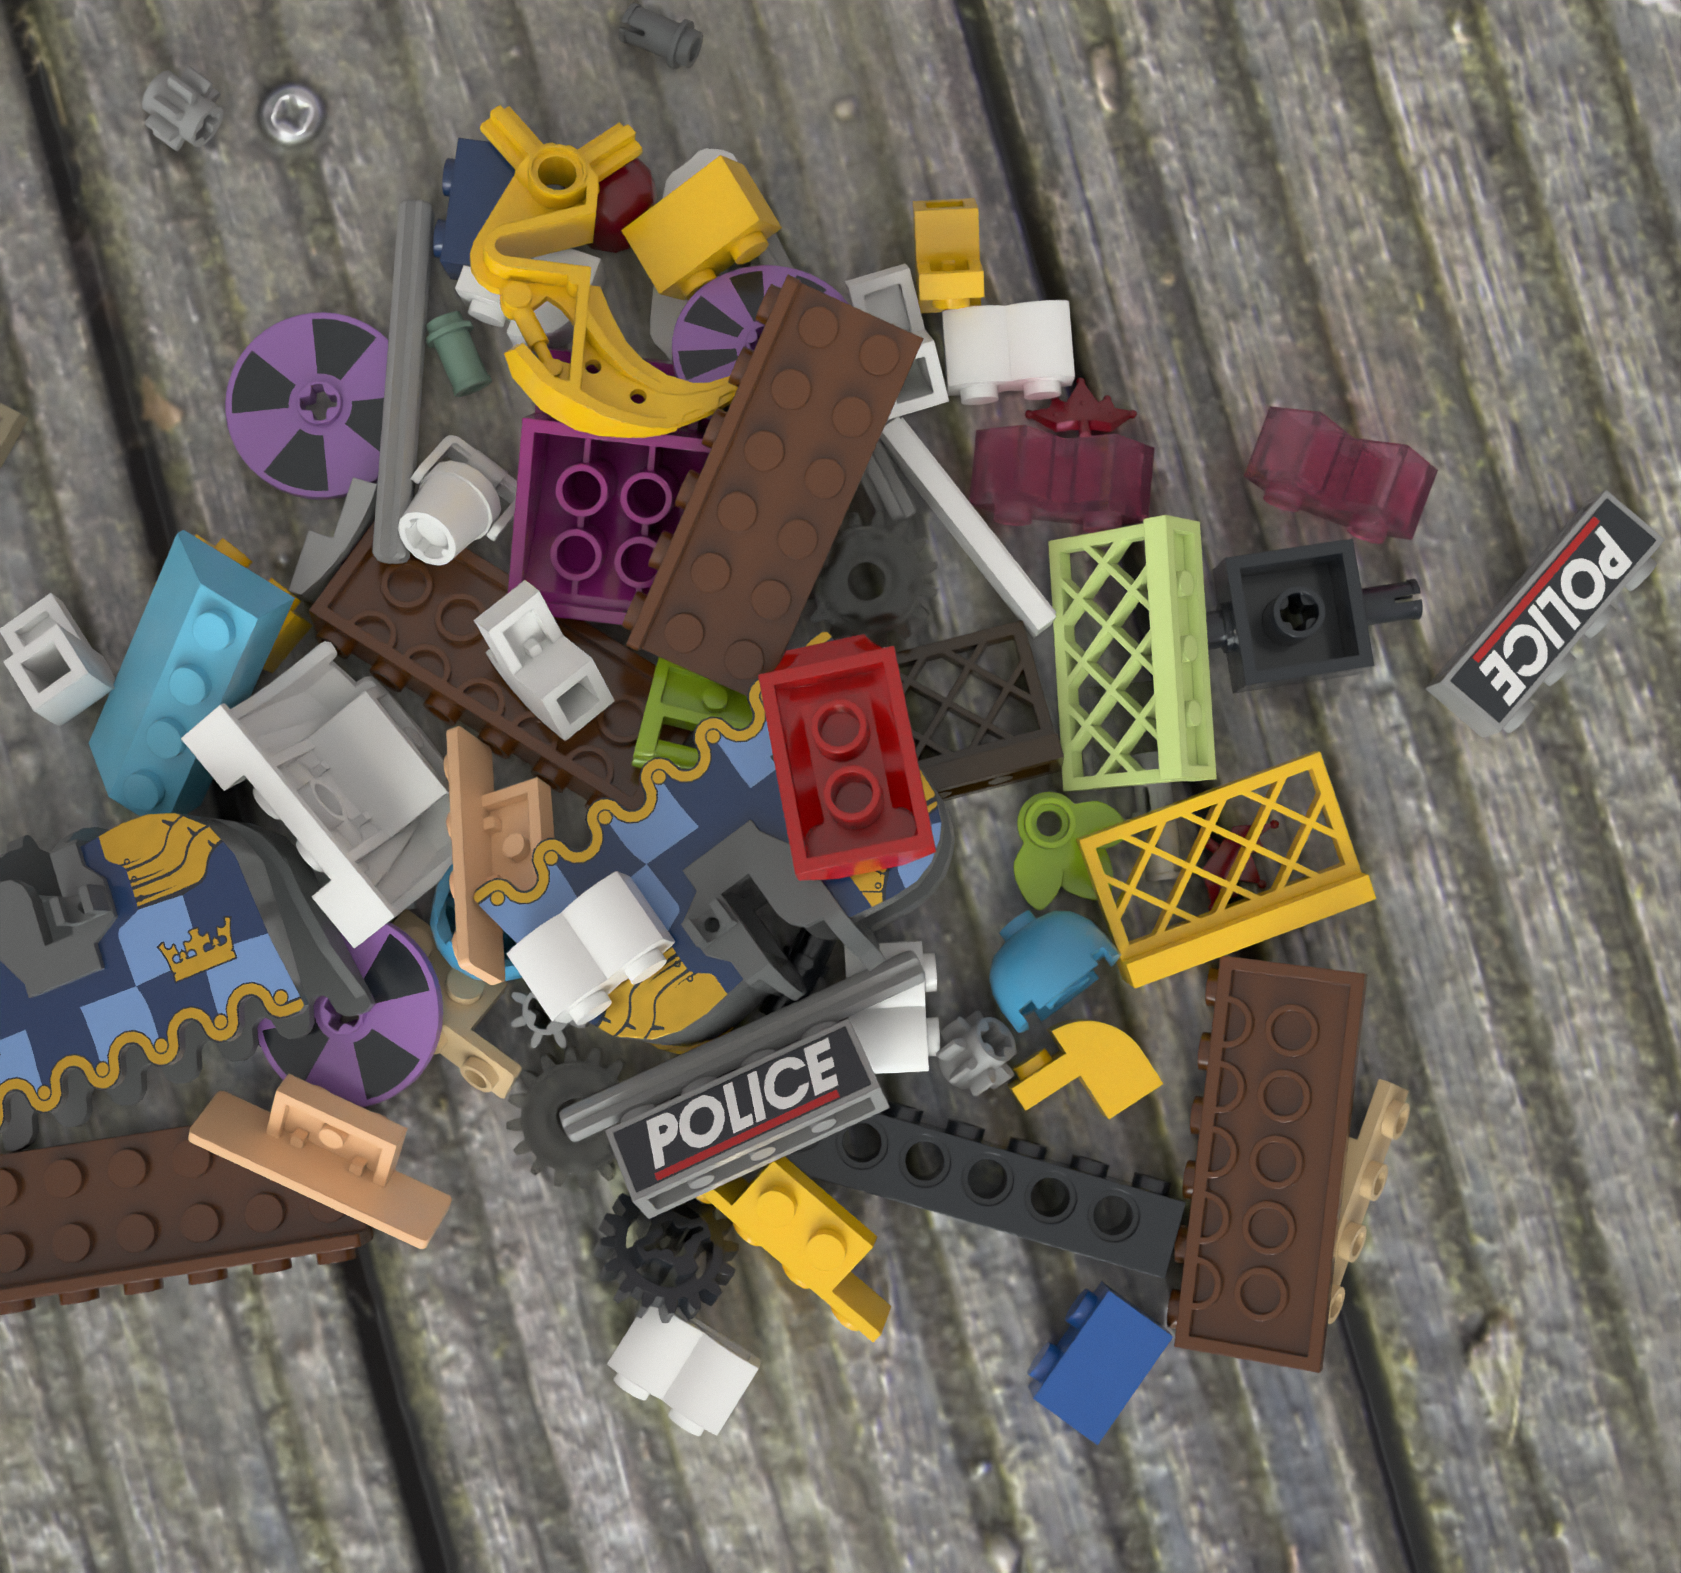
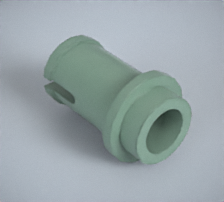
M454 311L441 315L427 323L426 329L429 336L426 337L425 342L429 348L436 349L453 387L452 391L455 397L473 394L492 383L491 376L487 374L470 335V332L474 329L470 320H464L460 311Z

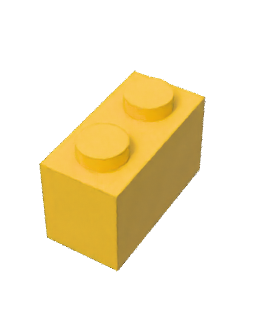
M720 155L621 231L658 293L688 301L700 288L717 278L719 274L734 263L744 264L762 254L769 246L767 239L782 229L746 167L739 162Z

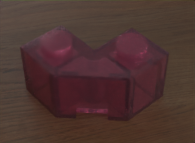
M1270 406L1244 477L1265 492L1263 500L1272 506L1292 512L1305 511L1347 527V532L1356 538L1382 544L1386 537L1405 540L1413 539L1438 469L1407 444L1353 438L1322 412Z
M1025 424L976 430L969 502L974 507L994 512V522L1013 526L1031 525L1032 520L1079 524L1083 525L1084 531L1094 533L1122 528L1124 524L1143 523V519L1149 516L1155 448L1116 433L1065 439Z

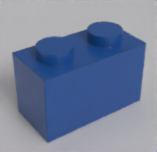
M1102 1281L1094 1292L1086 1288L1079 1294L1065 1316V1321L1070 1324V1327L1056 1346L1051 1342H1047L1041 1348L1027 1371V1374L1033 1378L1028 1385L1033 1399L1096 1445L1100 1443L1173 1338L1171 1333L1162 1324Z

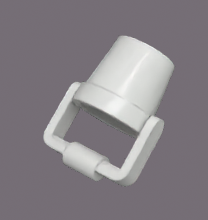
M449 435L440 442L412 475L411 480L420 486L417 494L400 518L398 531L403 544L416 558L437 566L447 564L471 542L481 539L485 534L493 542L498 538L514 518L517 480L461 438ZM445 456L451 459L450 461L440 462ZM499 496L510 503V506L500 517L501 506Z

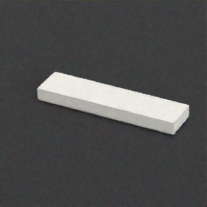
M896 417L884 427L880 439L889 456L1018 620L1023 621L1025 629L1034 639L1051 626L1056 618V611L904 418Z

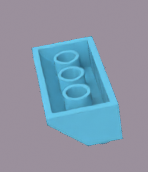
M185 530L178 532L114 681L113 686L115 689L109 693L89 741V746L108 797L140 817L147 814L165 813L187 815L202 804L213 777L181 738L219 705L225 703L231 709L250 698L295 599Z

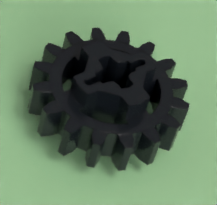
M621 1193L612 1207L615 1214L606 1213L598 1229L607 1237L600 1238L594 1249V1256L610 1259L599 1274L601 1282L617 1280L620 1284L613 1300L618 1304L630 1296L636 1299L638 1302L635 1316L642 1318L647 1313L650 1306L658 1308L662 1323L670 1322L677 1307H680L682 1313L690 1320L701 1309V1301L712 1306L723 1293L719 1285L727 1286L736 1271L726 1262L732 1261L739 1251V1244L723 1239L732 1228L733 1222L729 1218L716 1220L713 1216L716 1207L713 1204H701L695 1198L648 1219L632 1202L630 1196ZM637 1221L639 1225L636 1230L638 1240L634 1242L632 1247L627 1248L626 1237L628 1228ZM658 1242L662 1250L654 1249ZM672 1249H674L675 1251L680 1250L676 1257L674 1256V1253L671 1251ZM706 1251V1267L703 1275L697 1279L695 1273L699 1267L695 1259L698 1258L700 1253Z

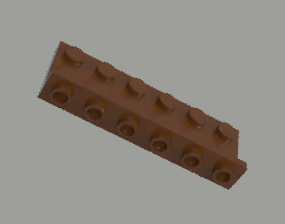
M789 274L782 288L770 284L761 302L755 321L765 325L759 341L755 350L744 346L734 364L728 383L738 387L728 412L717 408L707 426L701 445L710 448L711 451L701 473L692 469L689 470L675 501V506L684 510L674 534L665 530L662 532L648 564L649 567L658 570L648 595L640 591L636 592L622 623V627L632 631L626 646L637 651L643 649L745 696L748 695L749 687L758 679L759 674L772 672L780 663L924 339L803 284L800 279Z
M373 522L309 610L314 629L318 632L315 636L316 640L319 643L324 641L331 642L337 651V656L343 659H348L352 653L372 666L369 669L370 674L391 690L400 693L406 687L425 699L423 703L425 709L444 723L455 726L459 720L479 733L477 738L488 745L495 755L509 759L514 754L533 766L531 774L551 786L552 790L563 793L567 787L587 800L585 804L586 809L589 808L593 801L603 797L613 798L629 810L639 808L643 804L645 797L639 781L641 768L632 766V761L656 665L583 620L554 617L562 634L593 659L615 700L584 727L564 741L535 716L505 682L485 653L490 647L474 619L508 594L509 574L467 548L462 550L447 564L438 566L423 562L411 552L410 558L406 563L388 564L379 562L372 552ZM663 724L659 740L685 745L694 731Z
M1229 956L1220 957L1219 969L1210 968L1206 983L1205 1002L1206 1006L1214 1007L1212 1031L1202 1033L1198 1050V1069L1207 1071L1204 1096H1195L1190 1117L1191 1134L1199 1135L1196 1161H1187L1182 1185L1183 1198L1191 1199L1189 1225L1181 1224L1179 1226L1175 1243V1262L1184 1264L1181 1290H1172L1167 1310V1327L1176 1329L1174 1347L1320 1373L1323 1370L1368 974Z
M192 1125L0 1154V1315L36 1308L35 1298L58 1294L60 1305L95 1300L100 1298L99 1288L123 1284L124 1295L151 1292L164 1288L163 1278L185 1274L188 1276L189 1285L215 1282L228 1278L227 1268L252 1264L253 1275L269 1274L291 1269V1258L316 1254L317 1265L348 1261L356 1258L355 1248L361 1247L373 1239L372 1226L191 1143L188 1140V1135Z

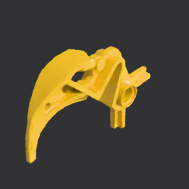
M499 105L491 110L490 118L481 123L480 130L516 171L473 242L470 251L471 273L481 286L492 293L500 295L502 312L508 319L516 322L528 345L527 347L524 343L516 344L504 353L512 378L540 410L574 430L605 437L646 438L676 432L677 428L714 414L717 408L723 409L731 404L738 387L728 383L730 376L712 382L692 383L666 375L643 360L626 342L610 312L601 287L590 285L591 267L530 259L593 243L599 182L640 156L643 152L641 145L635 140L636 132L628 124L623 126L619 122L584 146L576 149L571 145L555 144L553 142L543 144L510 106L504 109ZM557 184L564 186L566 189L554 190L548 188L547 185ZM546 301L560 309L574 326L570 364L553 359L547 347L549 340L534 312ZM594 365L599 372L596 374L589 373L586 367ZM639 394L644 397L645 401L637 404L630 397Z

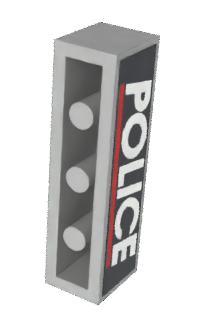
M1607 490L1589 499L1425 689L1482 738L1499 733L1502 729L1508 734L1512 733L1533 711L1535 705L1528 699L1543 682L1548 686L1553 685L1572 666L1576 657L1569 651L1583 635H1586L1589 639L1593 638L1613 618L1617 610L1610 603L1625 587L1629 591H1633L1654 570L1657 562L1651 556L1665 539Z
M848 1018L839 1023L827 1021L817 1024L805 1031L800 1041L778 1051L775 1049H765L756 1052L741 1063V1068L718 1079L716 1077H704L695 1080L682 1089L681 1096L659 1106L649 1104L632 1109L621 1118L620 1124L605 1130L632 1202L650 1219L890 1107Z

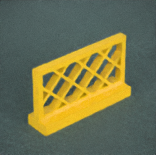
M1319 751L1310 752L1076 839L1112 943L1121 953L1120 958L1116 962L1122 980L1133 988L1141 987L1376 899L1369 875L1361 872L1321 752ZM1308 770L1316 793L1306 815L1303 816L1276 803V800L1287 777ZM1271 784L1265 797L1252 792V790ZM1238 795H1243L1261 804L1246 838L1215 825L1226 801ZM1211 806L1205 819L1192 814V812ZM1321 809L1328 827L1316 822ZM1271 810L1301 823L1286 857L1256 844ZM1179 817L1202 826L1185 861L1155 847L1166 822ZM1151 828L1145 842L1131 836ZM1312 829L1332 838L1340 863L1317 872L1296 863ZM1211 832H1215L1242 845L1226 880L1196 866ZM1123 839L1142 848L1126 883L1104 873L1096 851L1097 847ZM1252 850L1282 864L1271 888L1258 894H1254L1236 885ZM1152 853L1182 867L1166 902L1136 888ZM1292 870L1306 875L1287 882ZM1192 872L1222 886L1211 911L1198 916H1194L1176 907ZM1108 883L1122 889L1116 904ZM1233 891L1246 897L1227 905ZM1132 894L1163 908L1150 934L1128 941L1121 917ZM1173 914L1186 919L1167 927Z

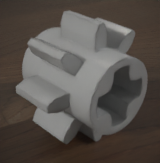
M190 66L186 67L181 77H178L169 70L163 71L151 81L144 93L142 107L150 114L145 121V125L153 130V135L176 151H179L185 140L195 147H201L215 135L222 122L223 109L215 103L220 97V92L213 88L214 83Z
M532 991L529 994L513 992L511 995L516 1002L523 1004V1016L515 1018L511 1022V1026L522 1027L527 1025L534 1031L531 1038V1047L533 1048L539 1047L544 1042L546 1035L554 1034L556 1043L561 1048L569 1046V1037L566 1029L571 1025L577 1028L589 1026V1022L578 1026L574 1020L568 1023L551 1021L546 1026L542 1023L544 1013L536 1008L538 1000Z
M975 1011L966 1019L959 1016L940 1031L942 1038L948 1044L936 1052V1057H938L939 1067L943 1076L953 1086L960 1089L970 1088L973 1096H978L989 1087L995 1090L1014 1076L1012 1069L1006 1062L1017 1055L1015 1040L1008 1027L998 1019L992 1017L983 1018L980 1011Z

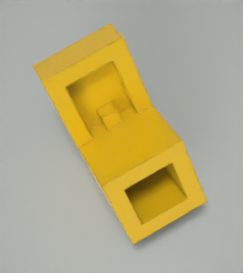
M975 198L912 201L916 292L920 312L938 313L949 309L981 306V297H984V271L980 262L979 213Z
M1072 1019L1059 1022L1047 1028L1048 1033L1060 1051L1050 1056L1046 1048H1043L1032 1054L1013 1068L1018 1078L1007 1084L1020 1106L1024 1110H1028L1078 1077L1100 1113L1104 1117L1111 1119L1163 1085V1082L1137 1043L1126 1033L1109 1024L1095 1020Z

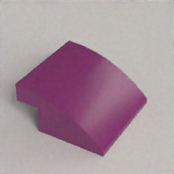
M548 347L553 359L570 364L572 349ZM642 358L666 375L676 377L673 361ZM594 365L586 367L589 373L596 374L599 372ZM639 394L630 397L637 404L645 401L644 397ZM536 405L535 413L522 418L508 593L526 580L540 591L553 617L622 625L636 592L640 591L648 595L658 570L649 567L648 564L662 532L665 530L674 534L684 510L675 506V501L689 470L692 469L701 473L711 451L710 448L701 445L710 420L705 417L694 423L677 428L676 432L646 438L605 437L574 430L543 412Z

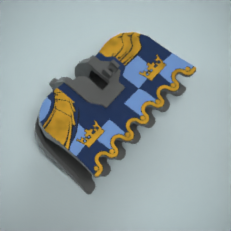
M818 632L808 640L804 647L833 641L834 639L828 632ZM756 679L748 689L747 700L753 717L747 727L742 729L734 728L721 717L710 716L701 720L696 726L693 735V741L699 754L698 762L694 767L687 770L681 769L671 760L663 757H655L648 760L640 770L639 781L645 797L643 804L639 808L629 810L613 798L603 797L593 801L587 809L585 818L591 835L590 843L586 848L579 851L574 850L563 840L556 838L542 840L534 848L531 861L537 879L536 884L531 889L522 891L507 879L494 878L477 888L473 899L518 943L540 925L560 914L576 898L610 874L618 871L630 876L675 940V943L663 953L667 962L659 971L637 984H632L629 978L621 982L608 994L612 1001L611 1005L600 1015L589 1021V1023L616 1037L652 1044L690 1047L722 1035L740 1023L770 994L778 997L784 994L793 1000H798L806 993V986L801 975L756 913L758 909L768 902L775 912L792 926L804 927L817 939L832 942L840 939L869 971L886 960L879 949L880 945L873 932L909 914L930 898L946 877L954 852L955 834L950 811L921 768L920 773L937 852L906 865L839 879L799 881L793 866L759 679Z
M165 813L147 814L121 823L111 830L100 827L82 828L62 838L51 853L39 849L34 839L29 835L22 836L7 844L6 853L0 855V1134L2 1133L5 1150L12 1152L28 1148L35 1142L39 1134V1113H53L57 1122L66 1128L85 1124L89 1121L93 1112L92 1093L94 1089L106 1090L112 1101L120 1106L137 1104L146 1094V1072L152 1064L161 1067L167 1079L175 1084L191 1083L199 1077L203 1068L202 1048L208 1041L215 1043L222 1056L232 1062L248 1060L256 1052L258 1047L257 1028L259 1023L265 1018L272 1021L281 1036L287 1039L303 1038L313 1028L315 1023L314 1004L320 996L327 997L336 1012L343 1016H358L371 1011L375 1001L345 945L340 931L312 898L321 889L315 873L286 836L253 823Z

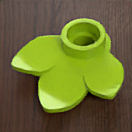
M1042 792L1029 798L1022 805L1017 817V830L1023 844L1013 863L1015 881L1027 903L1034 909L1041 911L1052 902L1060 887L1078 897L1097 900L1076 839L1125 821L1114 808L1103 802L1089 801L1074 804L1069 798L1056 792ZM1043 812L1054 813L1059 819V830L1053 836L1043 835L1037 828V818ZM1123 839L1096 848L1104 873L1113 877V870L1106 849L1117 845ZM1108 883L1109 888L1112 892L1113 885Z

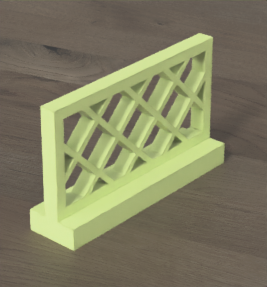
M1161 515L1143 519V524L1048 541L1052 608L1056 611L1053 629L1060 744L1064 755L1062 764L1063 791L1077 792L1177 781L1217 779L1200 522L1170 515ZM1145 540L1146 565L1136 580H1134L1118 565V562L1132 542ZM1111 546L1106 553L1101 549ZM1086 551L1099 564L1081 589L1071 578L1070 553ZM1110 575L1127 590V593L1111 616L1093 601ZM1139 602L1149 610L1150 630L1140 644L1122 628ZM1085 611L1102 626V629L1086 652L1075 642L1074 628ZM1113 638L1131 654V657L1115 679L1097 663ZM1142 666L1153 675L1154 694L1144 708L1125 691ZM1088 674L1106 690L1090 715L1079 705L1078 688ZM1117 702L1136 719L1119 743L1100 726ZM1146 730L1157 740L1159 769L1145 770L1130 755V752ZM1094 737L1111 755L1095 776L1084 777L1082 751L1091 738ZM1121 765L1128 771L1116 773Z

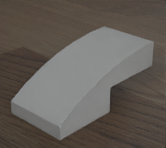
M352 478L333 538L308 530L289 592L303 601L315 603L375 521L377 484Z

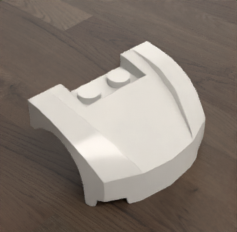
M324 641L270 684L237 706L229 709L225 703L219 705L186 733L181 740L224 791L245 779L251 782L255 787L253 795L259 806L272 818L281 819L298 839L296 847L302 858L313 869L320 872L324 871L331 879L312 898L355 949L440 882L449 866L453 864L452 841L446 825V818L450 812L449 782L444 771V758L402 706L372 676L363 677L357 682L333 661L337 656V651L333 644Z

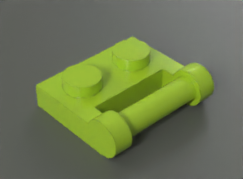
M659 657L633 755L632 766L642 768L648 760L655 757L668 758L681 769L687 770L694 767L699 757L697 749L659 740L663 724L694 731L701 720L713 716L721 717L734 728L742 729L751 723L753 717L747 696Z

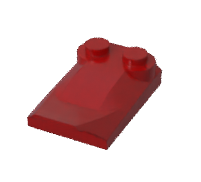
M865 634L786 650L776 668L772 672L759 674L758 679L797 879L799 881L839 879L906 865L937 852L894 646L882 648L868 639Z

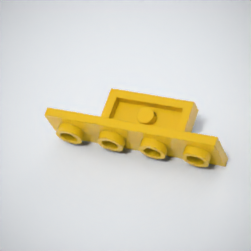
M785 1156L765 1165L750 1183L739 1177L696 1197V1199L703 1203L713 1204L733 1222L737 1233L746 1242L753 1246L763 1247L782 1264L785 1274L791 1281L804 1289L810 1288L828 1303L834 1316L846 1328L852 1331H860L872 1342L882 1334L891 1305L851 1272L874 1247L878 1236Z

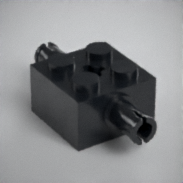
M1353 538L1226 557L1212 570L1218 603L1216 610L1206 612L1208 650L1221 648L1223 653L1226 654L1233 694L1358 675L1374 666L1368 626L1408 619L1419 620L1423 612L1422 599L1396 603L1395 601L1412 599L1413 595L1421 593L1420 587L1416 579H1408L1405 582L1361 588ZM1287 607L1291 614H1301L1303 618V623L1294 628V630L1291 623L1283 622L1280 612Z

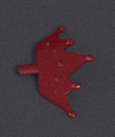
M1081 377L1077 379V385L1067 402L1060 400L1058 396L1050 399L1051 404L1049 408L1027 410L1024 414L1026 418L1033 419L1054 432L1079 430V437L1082 441L1091 439V430L1112 432L1130 418L1134 419L1137 416V412L1133 409L1115 408L1109 395H1105L1102 401L1098 402L1085 385L1084 378Z
M1272 820L1270 824H1265L1259 838L1270 828H1278L1279 822ZM1251 825L1233 826L1230 832L1246 838ZM1209 837L1204 848L1213 853V855L1202 869L1226 880L1242 845L1227 838L1219 844ZM1258 838L1256 844L1263 847L1260 839ZM1250 855L1238 881L1257 884L1260 889H1264L1267 883L1265 880L1260 879L1253 858ZM1203 877L1211 903L1208 906V910L1211 911L1222 886ZM1233 891L1231 898H1236L1238 893Z

